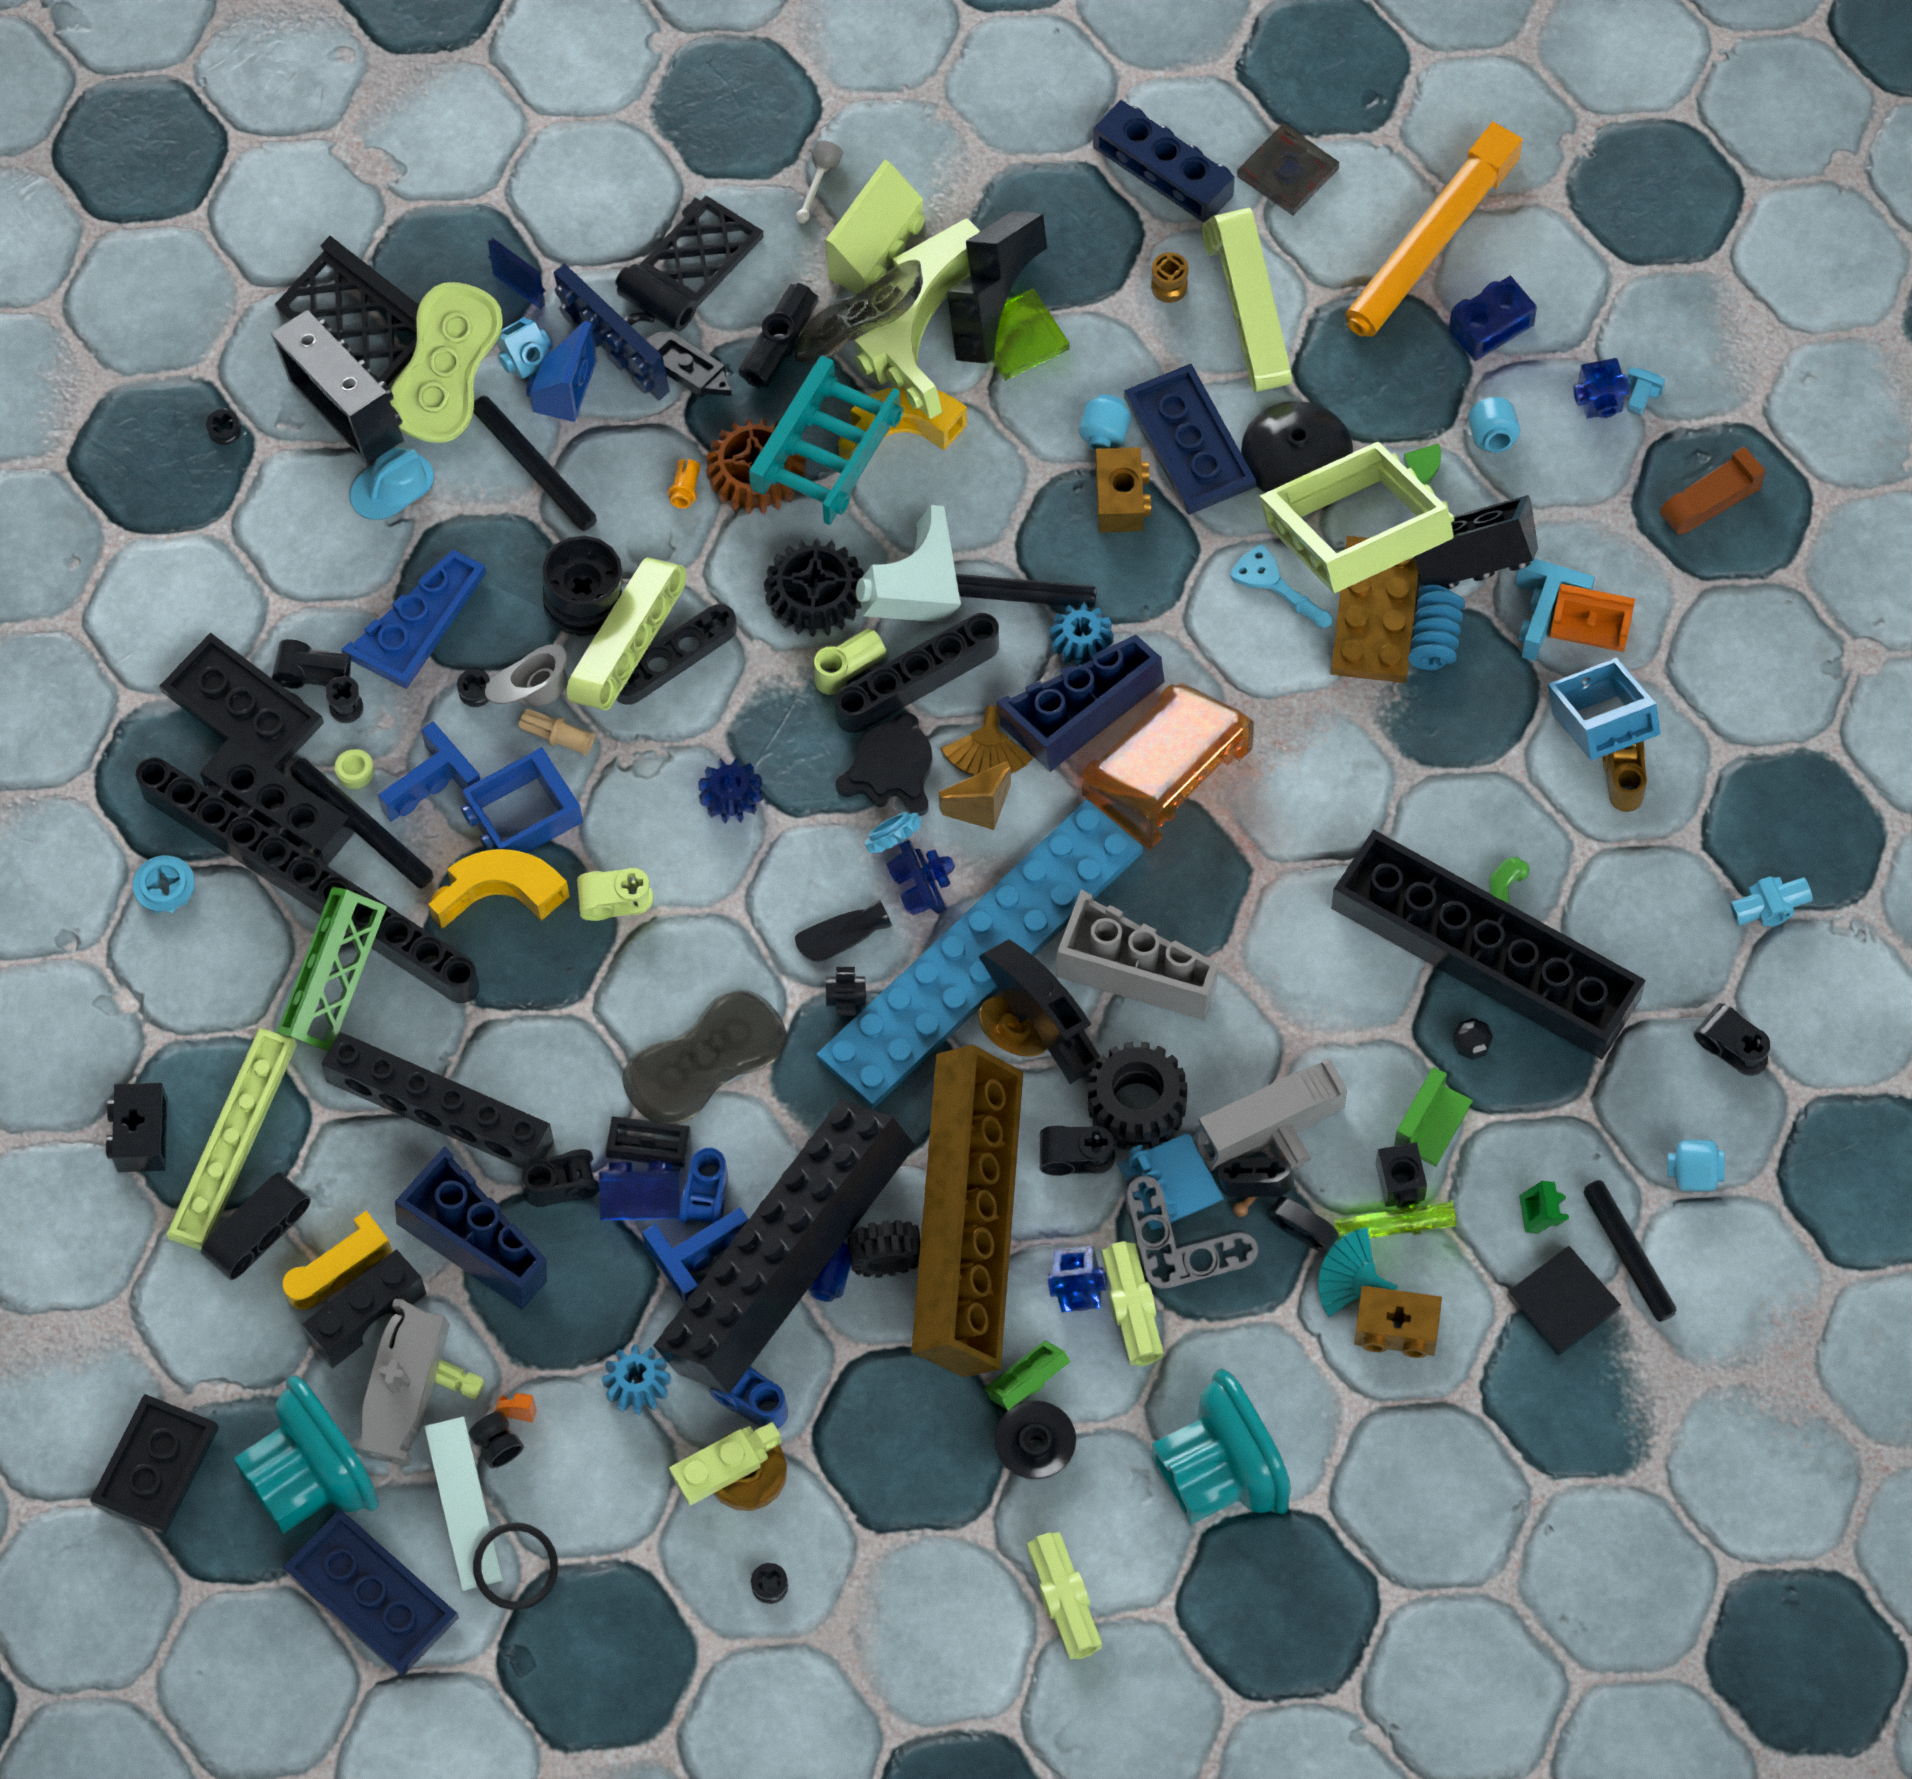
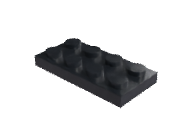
M211 632L159 685L164 695L225 741L230 739L278 771L324 724L323 717Z

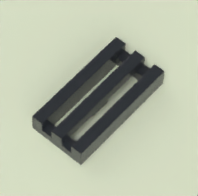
M612 1116L605 1151L606 1158L684 1168L685 1155L688 1150V1139L691 1133L690 1126ZM618 1130L680 1138L679 1142L655 1139L654 1137L618 1134ZM616 1144H619V1145L635 1146V1147H642V1148H650V1149L674 1151V1152H677V1153L654 1151V1150H646V1149H638V1148L615 1146V1145H616Z

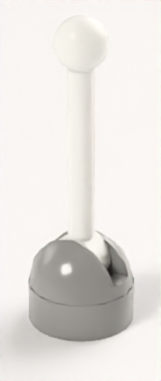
M828 141L816 142L812 152V162L815 168H817V172L802 209L796 213V220L801 224L807 223L810 219L809 209L824 172L834 170L840 163L843 151L834 143Z

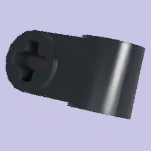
M1718 1003L1693 1033L1695 1040L1701 1047L1711 1054L1718 1056L1744 1075L1754 1076L1760 1074L1768 1064V1053L1770 1051L1768 1035L1745 1020L1737 1011L1726 1004Z
M1056 1125L1040 1130V1171L1044 1174L1051 1176L1101 1174L1110 1170L1115 1163L1116 1155L1113 1135L1104 1127H1066ZM1094 1147H1101L1100 1153H1093Z
M578 1149L562 1155L530 1161L524 1166L522 1171L523 1195L526 1201L536 1207H546L571 1200H584L598 1194L601 1188L600 1183L594 1180L591 1162L594 1159L592 1152L587 1149ZM541 1178L550 1182L543 1188H536L531 1185L534 1180Z

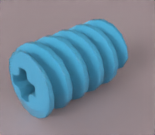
M1426 585L1419 589L1418 596L1420 598L1417 600V612L1415 613V625L1412 631L1413 638L1410 643L1411 652L1409 653L1408 661L1417 669L1438 670L1443 665L1453 664L1457 659V653L1454 650L1459 646V640L1456 637L1461 633L1459 623L1463 620V613L1460 610L1465 607V600L1445 587Z

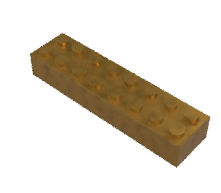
M973 1044L936 1054L911 1353L962 1377L1001 1370L1023 1086V1071Z

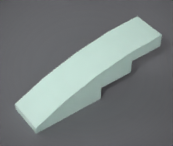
M463 1416L424 1427L462 1590L464 1591L478 1587L473 1574L474 1555L480 1541L491 1531L466 1421ZM494 1540L487 1546L481 1562L482 1575L486 1585L503 1581Z

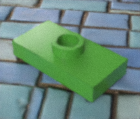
M1044 1340L989 1383L984 1390L990 1400L1009 1411L1026 1396L1038 1392L1049 1378L1071 1361L1064 1350Z

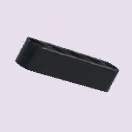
M987 613L974 614L843 687L835 697L836 719L839 727L849 733L863 731L991 659L999 650V624L997 620ZM978 634H986L990 636L987 639L975 638V636ZM946 652H954L958 654L952 658L943 656V654ZM914 670H922L926 672L920 676H914L910 674ZM882 688H889L893 690L891 693L881 694L877 692ZM851 706H857L861 708L859 711L856 712H848L845 710L846 708Z

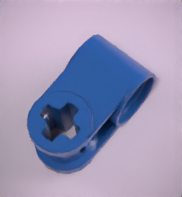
M712 1147L702 1148L693 1155L687 1184L681 1200L680 1223L686 1224L688 1220L713 1224L723 1218L728 1170L724 1155L719 1150ZM707 1165H714L719 1168V1171L713 1176L706 1177L700 1174V1170Z
M751 1366L730 1394L714 1388L709 1390L713 1398L721 1405L739 1413L760 1428L771 1422L774 1423L776 1428H780L788 1418V1407L782 1388L759 1374ZM766 1401L778 1403L777 1407L771 1411L759 1409L760 1405Z

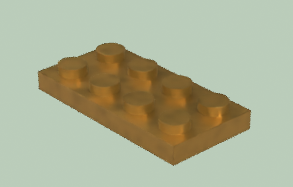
M1347 536L1345 549L1369 538ZM1414 557L1340 591L1331 675L1407 683L1408 656L1410 653L1419 574Z

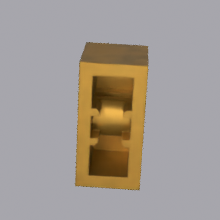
M1362 1286L1354 1345L1362 1346L1363 1349L1376 1353L1384 1352L1386 1349L1402 1351L1404 1355L1412 1358H1423L1426 1355L1434 1356L1442 1296ZM1394 1320L1402 1322L1401 1329L1394 1328Z

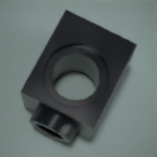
M1417 1142L1378 1149L1376 1168L1385 1206H1397L1399 1209H1407L1418 1205L1420 1201H1425L1427 1182ZM1399 1173L1406 1174L1412 1181L1405 1184L1398 1183L1393 1179V1176Z

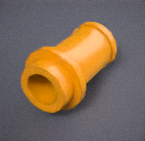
M685 459L677 462L673 485L667 491L670 503L677 508H689L697 499L695 487L701 466L692 459L687 460L686 469L684 468Z

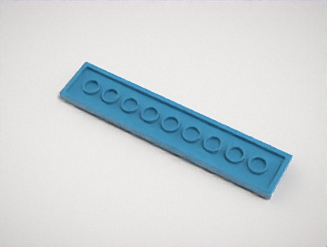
M1086 799L816 1054L817 1061L874 1110L977 1012L986 1000L999 991L979 959L980 955L1010 939L1032 956H1035L1067 926L1081 889L1093 895L1094 900L1143 853V846L1092 802Z

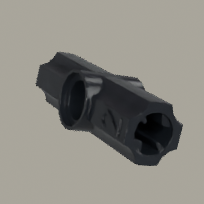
M801 283L790 284L774 312L763 319L762 331L739 368V376L744 378L749 385L759 389L761 387L767 388L784 359L791 356L795 351L796 339L819 302L818 295L813 293L810 287ZM776 334H784L782 337H773Z

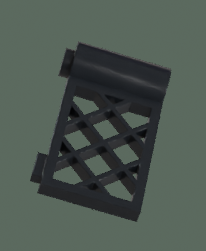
M706 195L701 200L695 197L682 210L684 218L639 265L633 264L630 267H624L619 272L615 281L617 295L677 332L687 327L697 307L764 237L762 229ZM708 210L719 217L720 223L700 225L699 217ZM742 231L749 235V237L744 242L729 243L727 232ZM722 233L724 244L703 246L701 235ZM696 235L697 247L677 249L676 242L680 237ZM726 254V261L723 265L706 266L705 255ZM700 256L702 267L681 269L679 258ZM674 259L676 270L660 271L654 265L659 260ZM704 278V285L697 292L683 285V279Z

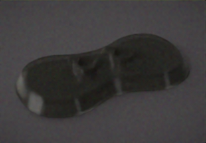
M905 261L892 268L865 290L854 296L838 300L820 311L810 320L799 336L795 347V360L815 365L821 355L830 358L863 333L885 326L901 317L911 308L921 292L923 273L920 261Z
M735 990L716 997L705 1008L698 1020L687 1031L675 1038L651 1044L635 1053L623 1071L622 1081L625 1092L635 1108L648 1120L677 1125L695 1117L704 1108L710 1097L721 1085L734 1077L758 1071L772 1064L782 1053L786 1045L787 1033L785 1025L773 1006L760 995L747 990Z

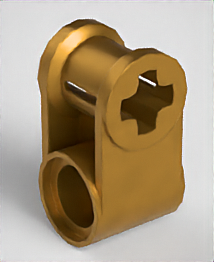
M1644 741L1602 757L1610 802L1616 809L1623 812L1635 811L1643 803L1647 784ZM1623 785H1629V786L1634 787L1635 789H1634V790H1626V789L1622 788L1621 786H1623Z

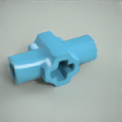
M1770 876L1758 880L1756 884L1749 887V896L1730 902V908L1738 926L1760 919L1762 926L1773 927L1784 923L1787 919L1794 916L1793 908L1813 901V897L1805 877L1783 884L1780 877L1774 878Z

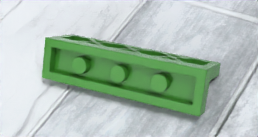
M332 887L276 1033L329 1051L342 1026L387 908L386 905L347 889ZM357 903L373 909L368 925L356 930L351 918ZM348 929L349 934L345 936L346 930ZM352 940L357 954L352 963L342 967L337 955L342 944ZM334 965L335 971L331 972V969ZM338 977L343 988L339 999L328 1003L323 990L328 981ZM324 1013L329 1024L324 1040L307 1035L312 1019Z

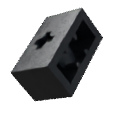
M162 1083L114 1084V1099H108L107 1117L109 1122H113V1134L106 1136L107 1159L113 1160L118 1173L165 1171L168 1098Z

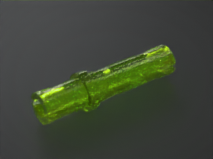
M1449 1201L1419 1207L1415 1203L1408 1204L1409 1208L1334 1218V1228L1339 1233L1337 1241L1355 1230L1368 1227L1369 1238L1411 1232L1415 1236L1421 1235V1231L1456 1227L1454 1203Z

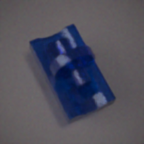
M909 839L899 844L902 853L886 863L897 884L900 885L911 878L916 883V886L900 894L905 909L912 915L928 909H932L936 914L946 910V904L935 880L938 881L940 888H945L951 884L947 875L955 869L952 858L949 856L939 857L934 849L926 853L929 861L927 863L922 850L914 849Z

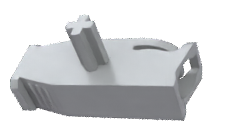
M1326 1059L1320 1064L1284 1077L1199 1118L1200 1125L1192 1139L1209 1171L1217 1169L1221 1164L1230 1159L1249 1157L1274 1144L1277 1145L1284 1159L1290 1163L1291 1168L1296 1167V1169L1304 1166L1305 1162L1310 1161L1311 1157L1297 1133L1332 1113L1344 1109L1347 1089L1333 1063ZM1207 1139L1215 1151V1156L1212 1158L1204 1147Z
M394 1299L392 1307L397 1313L405 1315V1318L403 1319L401 1315L395 1314L384 1330L362 1406L361 1441L354 1440L352 1448L356 1454L363 1457L410 1466L412 1458L408 1451L424 1422L450 1324L444 1315L429 1314L402 1299Z

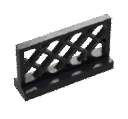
M329 236L320 245L323 252L274 305L280 312L292 320L305 311L295 312L289 305L297 296L310 295L311 310L309 312L316 319L319 317L336 316L337 331H333L337 341L343 338L363 336V352L353 353L357 362L362 359L370 368V359L389 357L388 369L379 378L373 374L377 382L382 380L388 386L410 362L417 343L416 337L408 346L395 348L394 332L410 330L417 336L416 317L419 304L332 236ZM327 265L335 272V284L316 286V276ZM341 277L347 282L341 283ZM357 289L361 292V304L342 306V291ZM335 292L336 307L317 309L316 294ZM367 298H369L374 303H368ZM384 310L387 312L388 325L368 326L369 311ZM362 312V328L343 330L344 314ZM394 319H396L399 323L394 324ZM388 333L389 349L369 351V335Z

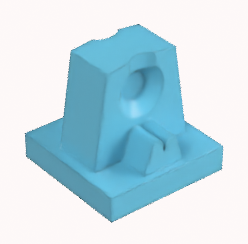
M1630 367L1627 373L1626 389L1633 392L1628 403V411L1642 415L1649 397L1658 399L1659 395H1663L1665 379L1659 377L1658 374L1641 368Z

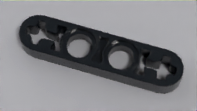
M723 604L710 606L650 646L627 681L629 684L634 682L635 688L630 690L624 687L616 700L625 705L639 702L728 642L737 631L734 611L729 606ZM718 619L720 622L726 620V627L722 628L719 625L713 627V620ZM707 632L709 633V639H708V640H707L706 637H705V634H706ZM694 637L699 640L700 644L693 651H684L679 647V642L683 638ZM662 657L669 662V665L664 671L655 672L649 669V662L654 658ZM639 669H642L643 675H641V676L639 677V671H638V670H639Z

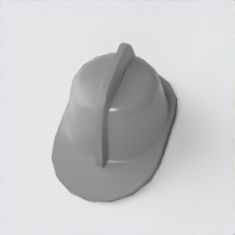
M546 645L492 677L486 685L485 695L487 700L494 704L503 705L519 701L524 706L541 707L550 704L563 693L568 685L569 679L564 671L567 662L565 649L559 645Z

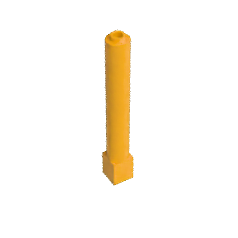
M1493 121L1468 151L1467 161L1346 311L1347 325L1353 333L1358 336L1371 337L1378 332L1492 187L1497 188L1519 161L1523 138Z

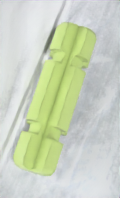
M442 1359L440 1360L435 1383L453 1391L460 1389L462 1395L471 1399H476L480 1395L484 1386L482 1377L471 1372L465 1374L464 1369Z

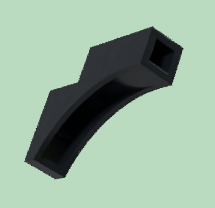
M1011 211L966 240L970 276L947 291L956 361L987 364L995 359L999 322L1012 286L1025 266L1034 257L1047 249L1044 216L1042 213Z

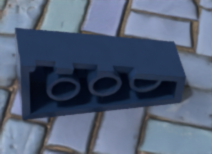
M1137 634L1092 655L1093 660L1077 667L1070 665L1060 670L1061 675L1042 684L1040 681H1037L1025 687L1026 692L1011 699L1009 696L997 700L996 704L1001 727L1049 772L1054 770L1165 682L1161 656Z
M446 1146L439 1151L396 1199L395 1214L398 1226L521 1310L524 1309L547 1282L545 1257L514 1223L511 1224L501 1213L500 1207L496 1202L483 1193L476 1185V1180L471 1174L458 1165L454 1160V1155Z

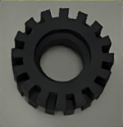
M889 1220L882 1221V1224L879 1225L873 1222L868 1224V1228L861 1226L857 1228V1232L852 1231L847 1239L851 1268L857 1275L863 1274V1277H870L875 1274V1278H882L883 1274H889L890 1277L896 1276V1272L903 1274L909 1272L908 1268L915 1269L918 1267L921 1239L918 1226L916 1224L912 1225V1222L907 1221L902 1224V1220H895L893 1223H889Z

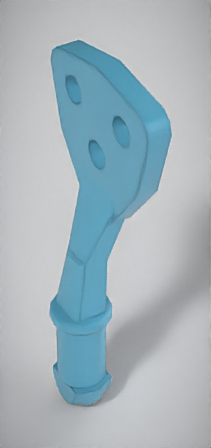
M1258 545L1243 555L1232 569L1230 575L1234 582L1250 588H1265L1274 591L1289 602L1297 613H1302L1320 628H1327L1332 624V616L1327 610L1324 611L1312 603L1308 597L1302 596L1286 584L1280 577L1275 557L1264 545Z

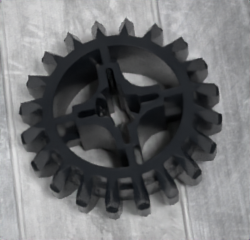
M816 538L812 546H807L801 539L799 549L795 550L787 545L785 556L776 554L774 566H768L767 579L764 581V591L767 593L765 595L766 604L768 607H771V614L774 619L781 618V624L785 629L794 624V630L797 635L804 629H809L810 635L814 637L818 629H823L824 633L829 636L831 626L835 625L843 630L845 619L854 621L856 617L855 609L862 608L861 601H858L856 597V587L859 579L864 576V571L862 568H859L856 556L849 557L845 546L836 551L835 543L832 540L826 546H821L820 540ZM823 569L831 571L834 574L827 573ZM817 578L818 587L815 589V596L812 597V587H814L815 579ZM795 601L803 602V603H805L807 606L801 605V604H799V603H797V602H795Z

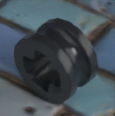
M225 408L217 409L208 416L206 428L213 442L220 445H228L239 438L241 425L239 418L232 410ZM228 421L231 429H223L219 433L216 425H224Z
M469 669L459 676L457 689L460 700L465 705L480 707L489 702L485 695V688L490 678L486 672L480 669ZM475 682L478 687L480 686L481 691L474 693L472 689L469 690L468 685Z
M765 1563L754 1570L751 1576V1587L756 1599L764 1604H774L784 1599L788 1592V1579L786 1572L781 1566L775 1563ZM774 1576L778 1577L776 1580L778 1589L774 1590L769 1587L765 1591L761 1590L763 1588L761 1580L763 1577L769 1580Z

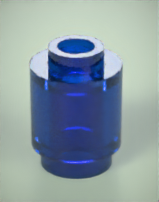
M842 1243L809 1287L808 1291L811 1292L810 1294L813 1298L823 1302H831L843 1296L851 1269L849 1247L847 1244Z

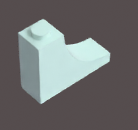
M930 505L916 523L917 541L912 555L891 564H872L864 576L859 579L856 587V597L858 601H861L863 616L946 623L961 605L945 506Z

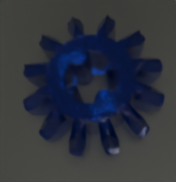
M735 757L731 765H726L725 761L720 758L718 769L707 766L705 769L706 778H700L698 787L701 791L699 795L700 804L708 806V815L712 818L721 813V819L725 824L730 819V816H736V819L742 822L744 819L743 812L755 815L757 811L756 803L762 802L763 791L760 789L762 778L759 774H754V767L751 763L740 767V760Z

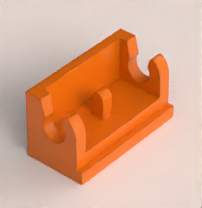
M1560 584L1550 638L1624 652L1635 598Z

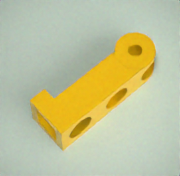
M367 1210L353 1219L357 1231L306 1267H295L285 1274L283 1290L289 1304L293 1308L308 1310L392 1253L389 1239Z

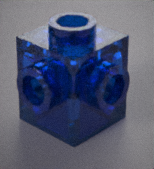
M1612 358L1582 364L1578 384L1573 385V393L1577 406H1583L1587 419L1594 417L1609 418L1618 412H1623L1625 397L1630 395V388L1627 376L1621 372L1618 359Z
M1093 1246L1058 1249L1053 1252L1052 1273L1048 1274V1286L1051 1297H1057L1061 1313L1101 1308L1102 1291L1108 1290V1279L1105 1267L1098 1266Z

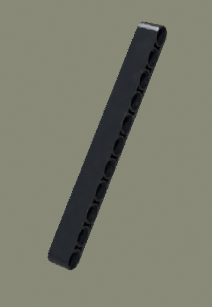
M150 757L144 759L136 768V779L142 796L148 803L319 915H322L332 887L347 889L384 904L163 759ZM154 778H163L157 784H148ZM183 798H193L189 803H178ZM214 817H223L218 823H208ZM243 837H254L248 843H238ZM275 856L284 857L280 862L277 863L268 862L272 857ZM305 876L314 877V879L308 883L298 882L302 877ZM358 903L351 917L356 930L368 925V923H361L359 921L373 912V909ZM386 905L387 908L371 949L456 1003L472 1001L479 992V981L474 963L468 957ZM398 935L407 937L400 943L390 942L392 938ZM429 955L438 957L432 963L421 962L424 957ZM458 976L469 977L467 981L461 984L452 982Z

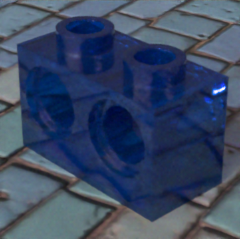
M1510 275L1500 282H1491L1479 295L1471 300L1464 299L1456 304L1451 311L1449 332L1476 362L1533 327L1537 305ZM1501 305H1507V306H1510L1511 308L1506 309V308H1502V307H1500V306H1501ZM1471 323H1477V324H1480V325H1482V326H1480V327H1475V326H1472V325H1470V324H1471Z

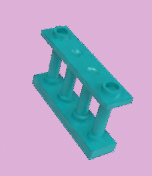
M821 355L750 468L751 490L765 495L771 484H783L822 502L824 523L831 525L836 515H842L847 509L851 498L850 492L889 428H895L900 422L904 408L901 406L900 390L893 388L886 401L881 402L839 383L838 378L835 377L834 361ZM834 396L872 413L876 417L866 432L820 411V404L823 399ZM819 426L858 444L848 461L802 440V433L806 427ZM789 454L792 456L799 454L841 474L830 490L784 469V463Z

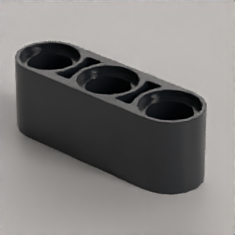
M282 1172L274 1174L208 1237L201 1248V1254L228 1279L234 1280L238 1278L306 1212L311 1203V1198Z

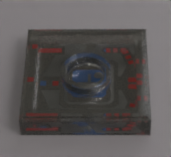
M1282 123L1237 169V177L1294 216L1336 173L1340 162Z

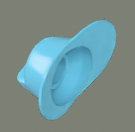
M393 447L379 456L371 467L363 471L354 480L350 489V502L354 510L364 518L372 520L387 519L421 498L430 490L434 482V470L429 461L419 455L414 449Z

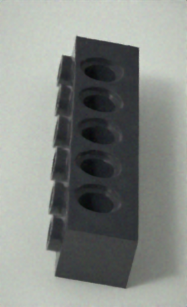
M339 1031L321 1063L327 1083L523 1169L524 1166L535 1159L545 1158L554 1143L550 1123Z

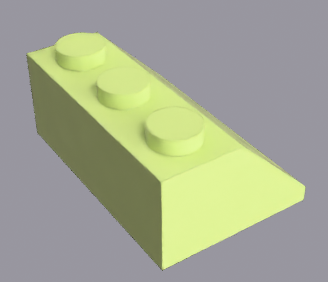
M885 159L826 238L828 279L864 298L868 296L873 287L878 288L882 284L886 276V269L892 263L893 258L904 253L906 242L912 234L917 235L925 222L922 197L892 163Z

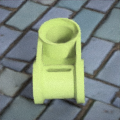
M638 868L607 872L594 871L584 873L577 878L579 910L582 919L600 921L610 917L639 915L645 913L653 904L654 896L650 888L648 876ZM637 888V893L632 894V889Z

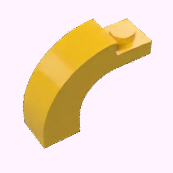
M894 387L880 390L869 396L885 402ZM899 388L901 406L904 408L903 415L895 428H889L885 437L901 432L914 433L928 439L945 451L967 426V406L950 395L937 390L942 413L929 419L920 408L915 410L910 405L905 392ZM854 406L850 410L851 425L867 432L876 415ZM840 437L838 441L839 456L849 461L858 444Z
M497 849L472 854L450 866L447 871L451 885L438 889L432 896L428 906L432 920L441 929L445 928L474 902L491 895H506L519 900L542 921L567 900L570 894L567 881L543 860L520 851Z

